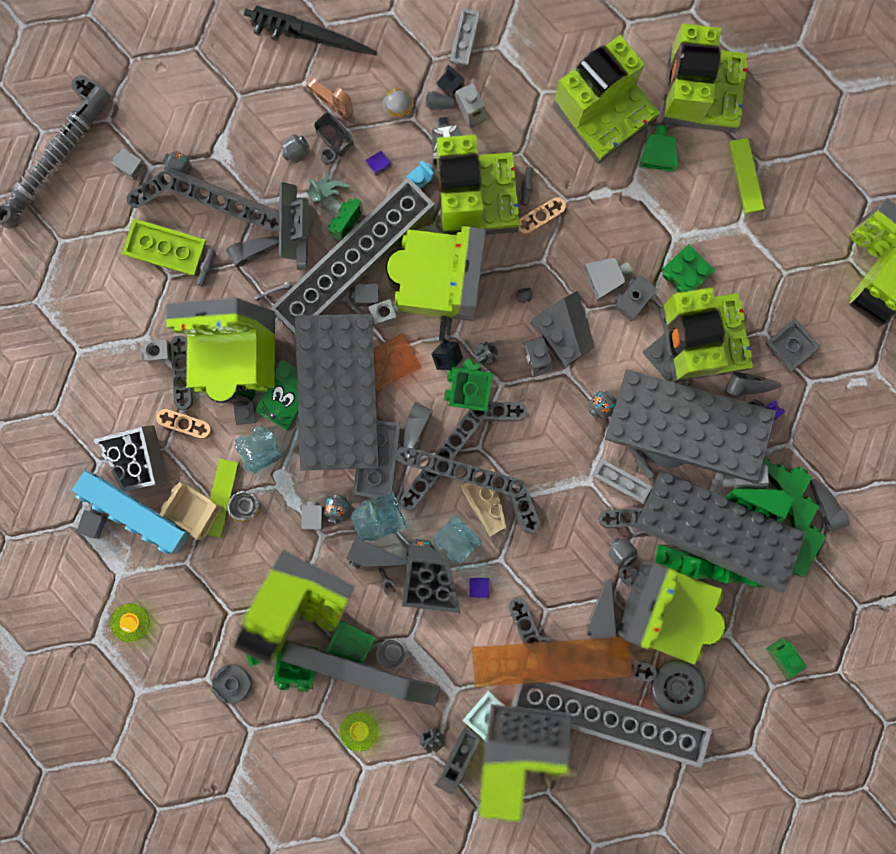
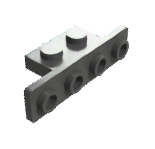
M281 182L279 184V257L295 260L297 241L308 238L309 200H297V186Z

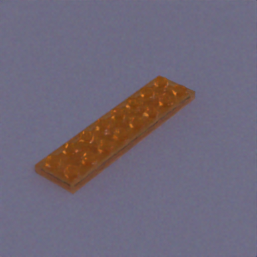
M622 637L472 647L475 688L633 676L629 641Z

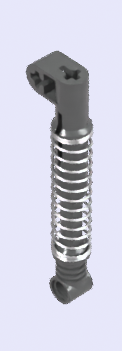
M79 75L75 77L71 84L72 89L83 102L76 110L69 114L70 118H66L68 120L66 124L62 123V129H57L59 133L56 136L53 135L54 139L52 142L48 141L50 144L47 148L44 147L46 154L39 153L43 158L40 161L35 158V161L38 163L35 167L30 164L33 171L25 170L29 176L27 178L21 176L24 180L23 184L16 182L18 185L14 184L12 187V197H8L9 201L5 200L6 205L4 203L0 205V225L2 227L11 229L17 225L18 212H22L21 208L25 209L24 205L32 204L35 200L33 193L39 195L36 188L44 189L41 182L48 183L45 177H53L50 170L57 171L54 165H62L61 161L66 160L67 154H71L70 149L75 148L74 144L80 142V137H84V131H89L92 121L111 98V95L86 76ZM83 88H88L90 93L88 94Z

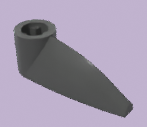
M263 237L243 243L237 242L229 246L226 252L235 267L238 268L279 246V238Z
M733 372L726 391L740 397L742 394L768 392L781 387L782 384L778 381L755 375Z
M417 402L414 403L405 426L403 447L415 449L433 410ZM406 450L404 456L410 459L411 455H408Z
M810 480L817 505L828 531L832 532L849 526L850 522L847 513L840 507L832 493L817 480Z

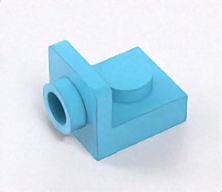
M422 160L419 162V166L405 177V180L409 178L422 190L434 180L433 172L435 171L429 163L425 164Z

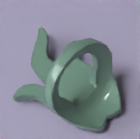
M326 172L325 178L318 182L310 179L311 184L307 194L311 197V201H321L332 194L340 195L338 190H331L334 187L349 188L350 185L338 180L328 182L329 174Z

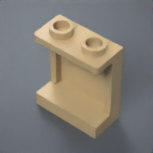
M179 482L173 487L169 500L162 505L160 516L169 519L191 533V536L195 539L204 540L223 506L191 486Z

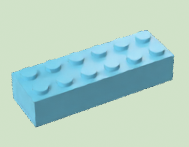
M84 471L72 489L76 493L75 497L85 503H92V508L100 513L110 514L108 516L109 519L116 523L126 524L125 529L134 534H142L141 538L150 544H158V549L165 554L179 553L191 533L167 518L161 517L159 513L129 494L122 492L121 489L95 473Z

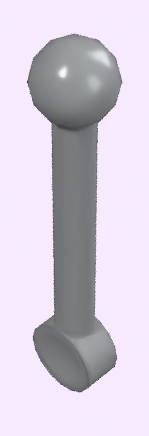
M287 281L282 286L255 295L254 299L257 301L282 289H289L292 284Z

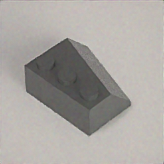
M578 291L564 297L531 321L532 326L539 336L544 338L546 346L562 369L594 349Z
M154 425L93 439L95 444L100 446L104 460L109 462L112 468L111 472L122 492L167 482Z
M410 544L402 606L460 613L455 585L447 558L431 547Z

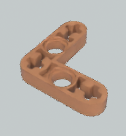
M311 78L306 84L310 92L342 118L347 120L353 113L351 98L342 89L337 88L332 93L314 78Z

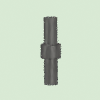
M531 167L526 168L525 179L521 186L523 191L521 205L528 206L530 192L533 189V168Z
M208 248L204 262H201L199 268L201 271L196 283L199 286H204L207 274L211 272V263L215 254L213 249Z
M627 447L636 459L635 463L643 469L647 477L650 479L655 476V473L647 463V458L644 455L642 456L639 450Z

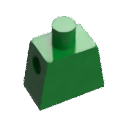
M657 126L656 134H649L639 168L668 172L675 171L677 168L676 138L667 136V126Z
M783 638L778 639L765 648L786 680L807 668L795 647Z

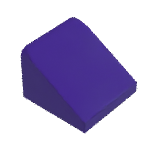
M382 151L365 160L375 176L391 167L390 161Z
M469 578V597L489 598V578Z

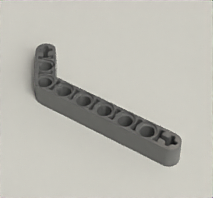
M171 168L163 170L132 190L126 197L130 207L138 208L165 190H169L267 230H279L278 210ZM164 174L171 177V182H167L164 179ZM182 181L189 184V189H185L182 186ZM149 184L155 186L156 192L150 190ZM200 188L207 191L206 197L201 195ZM143 193L144 196L136 200L135 197ZM219 195L224 197V204L218 201ZM236 203L242 204V211L236 208ZM253 210H258L261 213V217H256L253 214ZM273 218H276L277 224L273 223Z
M488 402L487 411H485L483 416H477L473 409H469L434 455L439 456L444 451L449 454V459L453 460L483 421H521L527 413L525 405L519 402ZM501 407L504 414L499 417L493 413L494 408ZM507 407H510L509 411H515L516 408H519V411L523 412L519 417L516 416V413H510L509 417H506ZM464 422H471L473 429L465 431L462 425ZM459 437L461 444L453 446L450 442L451 438ZM441 461L438 464V469L440 472L445 471L447 463ZM422 470L401 496V507L406 511L415 509L441 475L437 474L434 477H430L427 471ZM417 482H424L426 484V489L423 492L416 491L415 485ZM412 490L420 497L419 499L414 497L412 499L413 506L408 505L406 507L404 506V499H409L412 496V493H409Z
M400 447L396 451V460L401 464L508 494L520 528L528 533H535L539 529L540 522L526 484L522 480L409 447ZM407 450V454L415 456L414 460L406 458L403 461L401 453H405ZM425 455L428 457L429 462L426 466H421L419 459ZM441 461L447 463V468L443 472H440L438 469V464ZM463 466L465 474L462 477H458L457 469ZM478 472H482L484 475L481 482L475 480V475ZM500 477L502 484L496 488L493 484L494 480ZM518 482L520 485V490L514 493L512 491V486L514 483ZM521 501H525L527 504L523 511L519 509ZM528 520L533 521V523L530 524L531 527L526 526V524H528Z
M514 598L509 602V611L524 647L528 651L645 682L655 679L656 669L648 663L540 636L525 601L520 598ZM515 602L523 605L520 610L522 614L526 612L527 616H521L516 619V616L520 615L517 610L512 608L515 606ZM522 620H529L530 628L528 630L520 628ZM536 638L538 641L537 647L529 648L528 640ZM549 643L556 644L557 649L554 653L547 652V645ZM570 647L574 648L576 651L575 656L567 658L566 650ZM589 652L594 654V660L591 663L585 661V655ZM607 657L613 659V664L609 668L604 666V660ZM626 662H630L632 669L626 673L623 671V665ZM648 667L650 675L646 674L645 677L643 673L637 672V668L646 670Z
M286 640L280 658L284 662L399 699L432 706L436 705L441 686L430 682L402 677Z

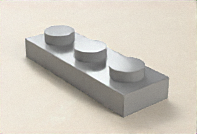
M461 9L450 57L451 64L468 67L480 15L479 11Z
M600 459L592 474L596 479L642 504L652 488L651 485L603 459Z

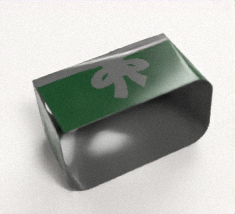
M331 113L323 114L315 122V132L340 157L354 144L351 133ZM326 125H330L335 129V134L331 138H326L322 135V129ZM343 138L348 144L339 151L335 148V141Z

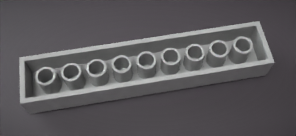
M407 178L270 309L275 311V316L295 335V315H325L355 284L359 283L403 240V235H407L408 229L414 230L435 210V204Z
M520 670L510 704L512 707L570 713L571 729L700 768L703 764L712 731L711 728L523 670Z

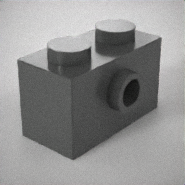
M640 275L637 279L632 278L626 285L629 288L626 293L621 292L614 300L617 303L614 308L631 322L657 290L655 286Z

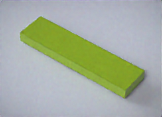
M748 138L729 141L744 213L749 214L763 211L764 205Z
M219 458L210 499L223 506L207 535L222 538L228 513L227 505L232 496L239 462Z

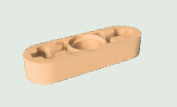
M555 197L519 219L518 233L529 235L562 215L566 208L565 201L560 197ZM554 203H556L557 205L561 204L560 210L558 211V209H554L553 211H551L552 216H550L548 210L553 208ZM544 212L546 219L544 221L537 220L536 213ZM529 217H532L534 223H531L528 226V230H526L525 228L521 229L522 222L527 224L531 222V218Z
M168 409L160 410L156 416L157 422L161 426L200 439L208 438L212 432L211 426L207 422ZM169 413L168 416L172 419H175V416L177 415L178 417L175 420V427H172L174 423L171 421H166L164 423V420L161 419L162 415L166 416V414ZM182 419L189 421L187 429L183 430L179 427V422ZM193 422H196L195 426L197 427L205 425L204 428L207 429V432L200 435L198 430L193 429Z

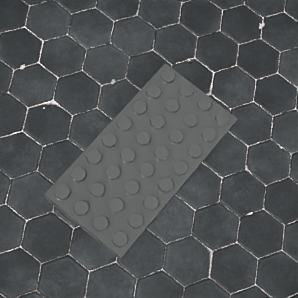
M372 314L295 315L300 471L378 468Z
M626 369L605 440L756 484L776 411Z
M660 470L635 525V528L782 594L787 589L805 536V532L776 521L773 518H766V515L759 512L755 513L752 509L748 510L747 507L737 505L734 501H727L725 497L663 470Z

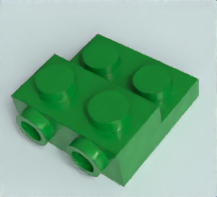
M355 197L353 200L349 198L347 203H342L339 208V215L337 218L334 217L328 225L330 234L340 241L348 235L363 212L361 201Z
M689 244L661 270L664 279L672 282L676 286L678 293L695 291L715 271Z
M452 367V371L449 370L447 375V382H450L449 390H445L444 401H447V405L451 407L487 411L493 373Z
M340 620L325 652L364 664L376 637Z
M283 645L277 656L273 680L274 685L280 690H289V687L297 688V691L304 693L309 692V689L313 690L316 672L280 660L284 648Z

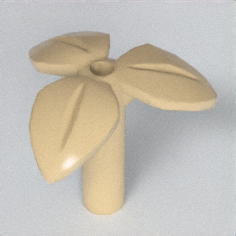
M568 769V772L563 774H553L547 771L543 773L544 782L548 788H550L549 780L554 781L562 776L576 777V769Z

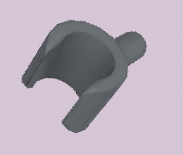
M380 567L379 571L384 582V593L388 595L386 589L389 587L393 588L395 592L394 583L387 578L384 568Z

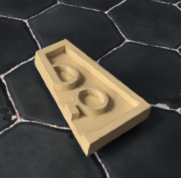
M482 474L478 476L477 478H475V480L477 482H481L484 478V475ZM495 479L493 484H494V486H495L496 488H498V485L496 484V479ZM470 483L460 487L488 537L506 528L498 491Z

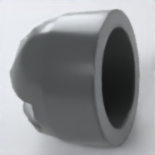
M325 148L321 151L320 159L323 164L331 165L335 161L336 154L334 150Z
M522 288L516 291L517 298L521 303H526V300L528 302L531 301V288Z

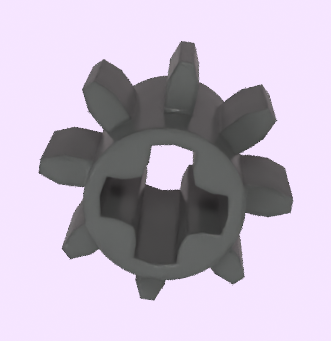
M486 341L475 347L477 352H475L474 356L479 364L488 366L497 361L495 356L498 355V350L494 344H488Z
M436 727L433 730L428 728L421 735L422 741L420 745L428 753L432 750L437 752L443 747L445 736Z

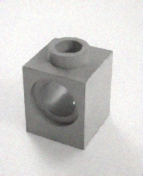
M123 148L113 157V166L134 181L145 167L141 159Z
M390 299L368 306L375 328L397 321L396 315L399 312L396 304H392ZM382 309H388L390 314L387 317H381L379 312Z
M168 340L143 341L144 347H141V356L146 362L171 361V348ZM155 347H159V354L152 356V350Z
M307 502V506L302 505V529L323 530V506H319V502Z

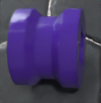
M776 400L766 406L767 409L776 411L774 421L785 413V410L778 406Z

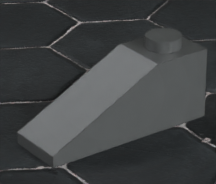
M356 537L346 558L350 561L349 565L358 569L360 566L406 565L408 560Z
M605 579L590 615L589 624H586L587 636H590L592 640L616 638L611 579Z
M463 728L436 780V787L451 795L458 788L481 739L480 736Z

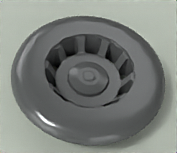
M671 661L662 665L656 671V677L651 683L652 696L657 706L664 712L675 716L692 713L701 705L705 696L706 686L701 672L694 665L685 661Z

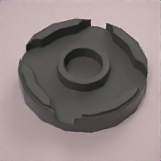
M225 665L217 670L213 676V693L223 703H238L246 698L250 692V675L240 665Z

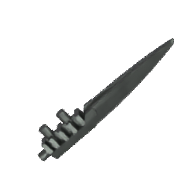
M258 5L255 6L254 10L246 8L244 10V16L250 17L251 25L255 27L253 32L255 35L260 36L264 27L269 32L274 30L271 38L275 41L279 40L281 33H284L286 37H289L290 33H292L294 38L305 39L343 50L377 55L376 50L322 26L297 19L295 16Z

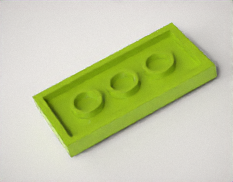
M133 218L122 255L195 277L207 241Z

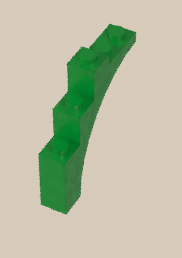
M764 456L762 465H768V479L775 485L777 490H783L794 498L788 511L790 526L805 532V536L792 573L799 577H805L826 537L821 534V529L812 525L809 527L819 506L814 504L815 500L812 498L802 497L812 476L808 474L806 469L799 466L791 468L787 472L788 469L780 464L776 466L770 463L771 460Z
M658 544L655 563L680 571L683 575L694 579L712 578L727 584L742 582L757 588L766 587L688 551Z

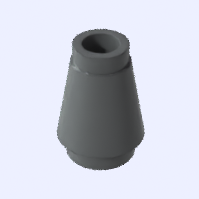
M435 91L427 92L425 107H429L430 110L452 109L454 98Z

